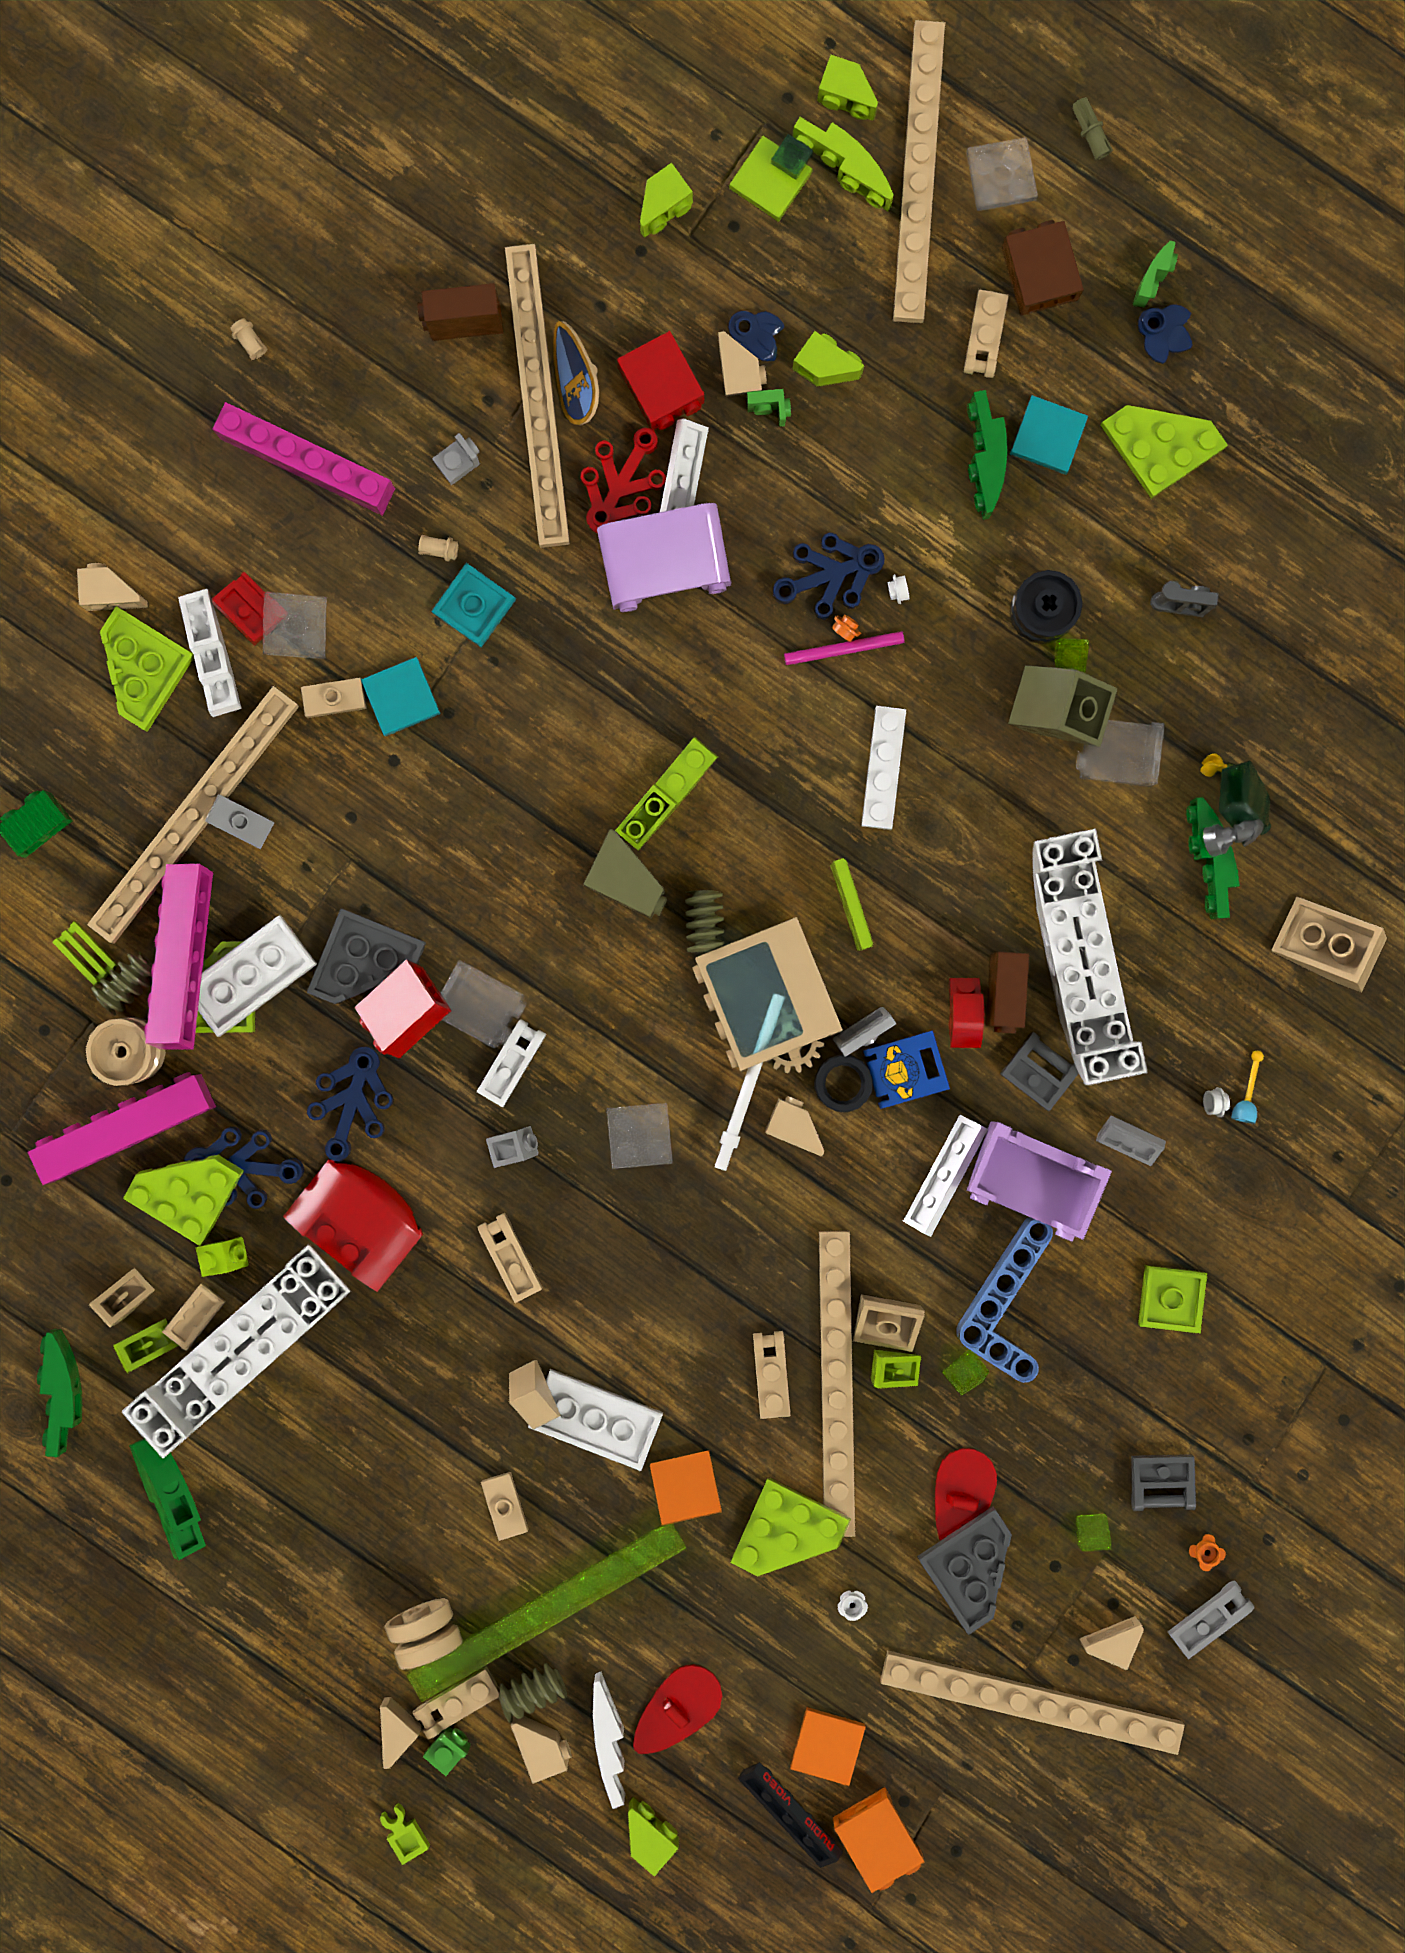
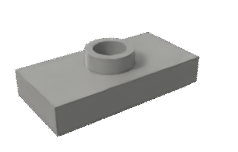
M218 794L205 819V822L259 849L262 848L274 825L273 821Z
M880 1007L833 1037V1041L846 1057L861 1046H868L875 1042L880 1034L896 1025V1022L884 1007Z
M1110 1116L1096 1139L1097 1142L1149 1166H1152L1164 1150L1166 1144L1165 1140L1113 1116Z

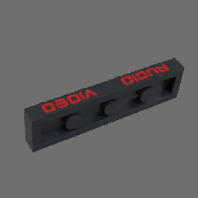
M759 1762L743 1769L738 1780L820 1868L838 1862L843 1851L835 1844L834 1839L825 1833L815 1822L813 1816L796 1802L791 1792L783 1788L773 1777L772 1772Z

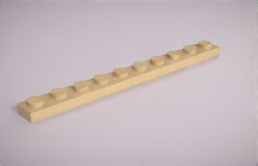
M915 20L893 313V321L923 323L945 22Z
M535 244L505 247L539 546L543 548L569 545Z
M273 686L89 921L87 925L112 944L117 941L162 883L166 864H177L208 823L205 822V819L218 794L226 798L230 796L298 709V704Z
M819 1231L823 1501L825 1506L851 1518L844 1537H855L850 1232Z
M887 1651L880 1679L881 1684L1176 1755L1179 1752L1185 1726L1180 1720L892 1651Z

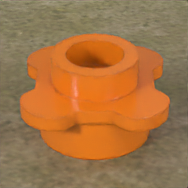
M845 614L843 617L837 615L834 617L836 622L831 628L847 641L851 642L855 636L858 637L861 634L857 629L859 624Z
M1205 1534L1202 1537V1541L1197 1545H1191L1189 1548L1190 1556L1198 1560L1199 1567L1203 1571H1210L1212 1567L1218 1565L1226 1556L1225 1550L1217 1546L1215 1538L1211 1534ZM1206 1550L1210 1551L1209 1555H1205Z

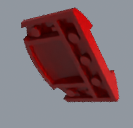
M329 1159L283 1217L302 1236L309 1238L350 1271L352 1276L378 1292L423 1236L422 1229L418 1230L411 1207L389 1183L363 1167L355 1164L334 1163L335 1161Z

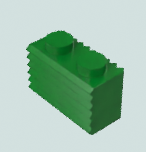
M45 790L32 792L24 799L25 805L21 806L18 810L12 809L6 812L0 818V834L19 857H28L73 821L54 795Z

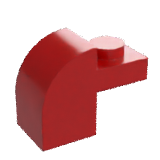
M949 978L950 1016L948 1026L950 1048H981L984 1030V995L981 994L980 978Z

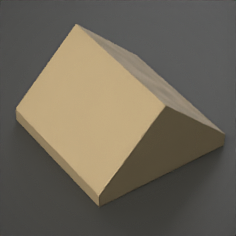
M861 1294L853 1341L913 1352L925 1311L921 1305Z

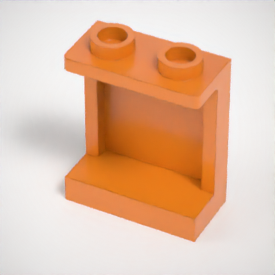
M885 1787L833 1817L834 1829L871 1893L878 1889L882 1891L889 1888L895 1879L904 1874L911 1875L921 1867V1864L925 1862L920 1847L916 1845Z

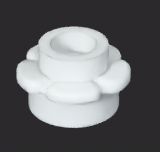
M893 575V581L888 582L891 600L897 599L898 604H901V601L909 600L905 575L900 577Z
M1219 1087L1206 1091L1203 1098L1204 1109L1208 1115L1222 1117L1230 1107L1228 1094L1224 1093Z
M846 1591L840 1596L841 1601L838 1603V1611L847 1620L855 1621L866 1614L868 1605L865 1602V1596L861 1592ZM850 1603H855V1607L851 1608Z

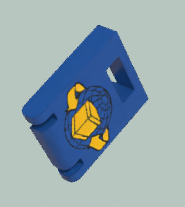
M933 1030L863 1050L864 1057L872 1056L873 1054L877 1056V1059L866 1062L873 1080L872 1084L876 1097L887 1094L889 1096L888 1100L878 1103L880 1109L950 1089ZM929 1047L932 1049L939 1072L938 1076L931 1078L927 1077L920 1050Z

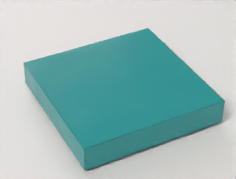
M1032 395L1010 454L1066 475L1088 416Z
M466 563L431 612L482 648L516 598Z
M417 657L361 679L385 737L441 714Z

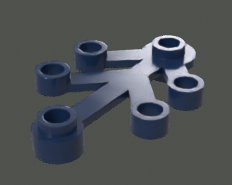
M827 533L821 541L822 549L827 553L838 551L851 558L849 561L840 563L811 550L807 544H798L793 551L794 560L800 564L808 562L824 570L796 581L790 578L779 579L774 584L773 596L779 603L788 604L796 598V594L829 582L822 599L816 603L814 610L815 615L819 619H827L833 612L832 604L845 575L857 571L851 589L844 593L842 599L845 607L854 609L860 604L861 592L868 576L879 572L884 565V554L878 546L866 544L858 548L840 540L834 533ZM832 538L835 540L836 545L832 548L827 547L825 540ZM805 549L808 552V556L800 558L797 555V551ZM867 555L872 556L875 560L874 564H865L864 557ZM786 587L790 590L791 594L788 597H783L780 595L779 590ZM849 594L856 595L857 602L849 603L846 600V596ZM820 605H827L829 612L821 614L818 611V607Z
M369 1047L357 1048L350 1055L347 1065L332 1073L320 1074L316 1079V1086L319 1090L330 1091L337 1082L353 1075L349 1088L323 1102H314L307 1108L308 1117L316 1121L323 1119L328 1112L345 1104L335 1137L331 1138L325 1146L326 1155L333 1161L344 1160L351 1152V1144L347 1138L356 1109H358L366 1124L365 1132L367 1136L378 1138L385 1131L384 1124L377 1119L362 1091L365 1080H367L375 1093L374 1103L376 1107L387 1109L393 1104V1095L385 1089L376 1072L380 1065L379 1056L375 1050ZM362 1056L367 1057L369 1060V1065L366 1068H362L359 1065V1059ZM325 1076L331 1080V1085L328 1088L321 1085V1080ZM382 1094L387 1095L389 1098V1103L386 1106L379 1103V1097ZM315 1105L320 1106L322 1109V1114L319 1117L314 1116L312 1113ZM373 1123L378 1124L380 1127V1132L377 1135L370 1132V1126ZM335 1143L340 1144L342 1147V1152L339 1155L332 1152V1146Z
M234 1126L226 1128L222 1132L221 1137L207 1149L203 1147L191 1149L186 1154L184 1162L189 1160L192 1162L195 1158L205 1159L209 1156L218 1155L227 1146H234L241 1140V1131ZM264 1129L255 1132L251 1141L229 1159H226L244 1170L237 1184L247 1195L248 1205L254 1209L261 1208L266 1203L267 1194L264 1190L258 1189L246 1174L276 1176L284 1183L292 1184L297 1182L304 1173L302 1162L293 1157L285 1159L281 1164L246 1161L257 1150L265 1149L271 1143V1134ZM227 1132H233L236 1135V1140H228ZM257 1135L265 1136L266 1144L258 1143ZM285 1168H292L294 1170V1176H287L285 1174ZM235 1188L231 1194L232 1199L228 1200L225 1206L232 1204L236 1200L237 1191ZM252 1195H260L262 1198V1202H254L252 1199Z

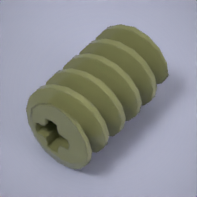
M714 890L687 891L686 893L692 894L693 897L686 899L685 904L694 907V909L687 911L686 916L693 918L694 921L687 923L686 928L695 931V933L686 936L687 941L695 943L694 946L687 948V952H711L725 945V941L716 939L717 935L724 933V929L715 926L716 923L724 920V917L715 914V911L723 909V905L714 902L715 899L722 897L723 893Z
M139 952L138 957L130 953L127 954L130 965L121 961L118 963L122 971L120 974L110 970L109 973L113 979L111 982L101 978L100 981L104 987L102 990L95 986L91 987L98 1002L115 1016V1010L118 1012L125 1010L124 1002L128 1004L134 1002L133 994L138 996L143 994L142 986H152L150 977H152L151 968L153 963L141 952Z
M544 1663V1674H541L537 1668H534L533 1679L531 1680L526 1673H523L522 1684L520 1685L512 1678L511 1689L509 1690L503 1683L499 1684L501 1707L509 1723H512L513 1715L517 1719L523 1718L524 1710L528 1714L534 1713L535 1704L540 1709L545 1708L546 1699L552 1704L556 1703L557 1694L561 1698H567L566 1687L559 1671L552 1669L548 1663Z

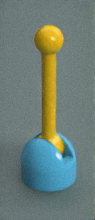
M1259 1050L1254 1051L1251 1055L1253 1065L1245 1100L1240 1101L1234 1106L1231 1119L1255 1124L1257 1119V1108L1251 1102L1259 1062L1264 1058L1263 1053Z

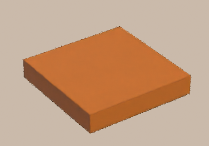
M709 1450L650 1463L662 1526L722 1512Z
M806 1707L790 1769L849 1786L866 1728L865 1723Z

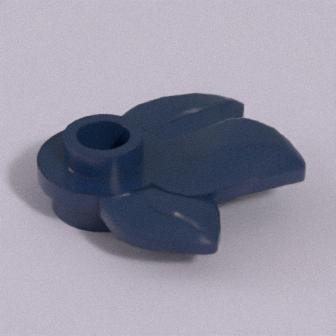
M1170 305L1163 310L1149 308L1139 317L1138 329L1145 337L1144 349L1154 361L1164 364L1168 358L1169 351L1179 353L1192 348L1193 344L1190 335L1183 326L1191 315V312L1180 305ZM1148 321H1155L1157 323V328H1150L1148 326Z
M748 311L735 313L728 323L731 337L759 360H776L777 346L773 336L784 328L783 322L774 314L766 311L755 315ZM742 320L749 324L747 332H741L739 329V323Z

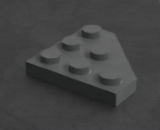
M340 909L307 993L334 1004L376 988L406 959L418 965L427 942L347 910Z
M994 1506L917 1556L968 1635L994 1618L998 1589L1001 1587L1005 1568V1556L1012 1536Z

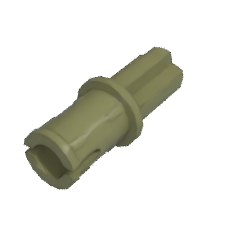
M1086 97L1077 100L1073 104L1072 109L1083 130L1081 136L1086 138L1095 160H1100L1113 152L1102 128L1104 124L1102 121L1098 122Z

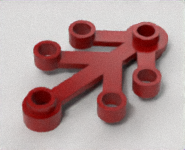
M641 428L635 433L633 438L634 449L619 475H617L613 461L614 450L612 444L608 441H600L596 445V456L601 460L609 487V493L604 502L597 486L599 482L597 470L593 467H586L580 475L583 485L587 488L592 505L586 519L589 528L593 532L598 533L597 528L601 525L636 515L646 516L651 512V501L645 496L637 497L631 505L615 507L622 497L650 489L661 490L665 487L666 476L661 470H653L648 477L630 482L644 455L653 453L657 448V435L652 429ZM643 435H648L651 437V441L643 444L640 442V438ZM606 446L610 449L608 455L603 456L599 453V449ZM587 473H593L596 476L591 482L586 481L584 477ZM654 476H660L663 479L659 485L653 484L651 480ZM646 502L648 508L645 511H640L637 509V504ZM600 513H604L607 516V520L603 523L596 520V516Z

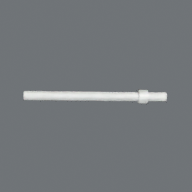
M773 994L753 1054L768 1049L785 997ZM763 1062L747 1070L726 1132L723 1131L720 1140L722 1146L715 1167L726 1171L733 1149L738 1147L741 1138L738 1134Z

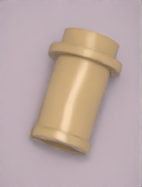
M243 318L231 326L232 337L239 340L251 360L258 359L266 353L267 347L252 329V322H247Z
M421 535L418 551L421 555L442 557L445 561L449 562L450 559L455 560L457 557L458 542L453 541V538L450 537L444 540Z

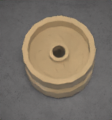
M139 1017L111 1019L98 1025L89 1036L86 1046L87 1063L94 1075L102 1082L119 1086L143 1082L153 1077L162 1067L166 1051L165 1049H158L145 1043L144 1028L148 1020Z
M435 1599L414 1606L396 1615L385 1624L384 1628L389 1641L399 1644L394 1651L399 1668L411 1669L433 1662L449 1654L462 1644L463 1639L458 1626L448 1623L453 1616V1612L447 1599Z

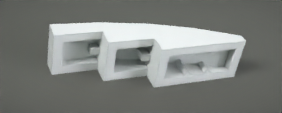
M208 589L178 597L189 648L194 654L199 681L204 688L209 713L212 717L241 709L228 653Z
M601 1672L595 1674L593 1692L595 1747L602 1780L612 1809L624 1805L625 1792L617 1775L624 1771L625 1760L617 1743V1740L623 1738L624 1726Z

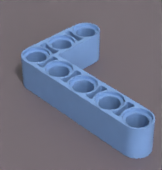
M1031 1217L1026 1218L956 1328V1335L966 1348L1020 1382L1032 1381L1038 1374V1364L1028 1352L995 1332L994 1328L1053 1236V1229L1050 1225ZM1036 1223H1041L1044 1227L1043 1235L1037 1239L1031 1238V1227ZM1019 1249H1026L1028 1253L1027 1260L1022 1264H1016L1013 1260L1014 1253ZM1002 1275H1010V1286L1007 1289H998V1278ZM987 1300L994 1301V1311L989 1315L981 1314L980 1307L983 1302ZM968 1327H978L979 1334L976 1339L968 1341L964 1338V1332ZM995 1343L1004 1344V1352L998 1357L991 1356V1346ZM1022 1359L1029 1360V1369L1025 1373H1017L1015 1366L1018 1361Z

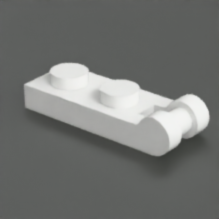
M520 1019L478 1088L477 1093L504 1107L547 1034L541 1030L536 1032L528 1027L527 1022ZM520 1037L530 1042L526 1050L517 1045Z

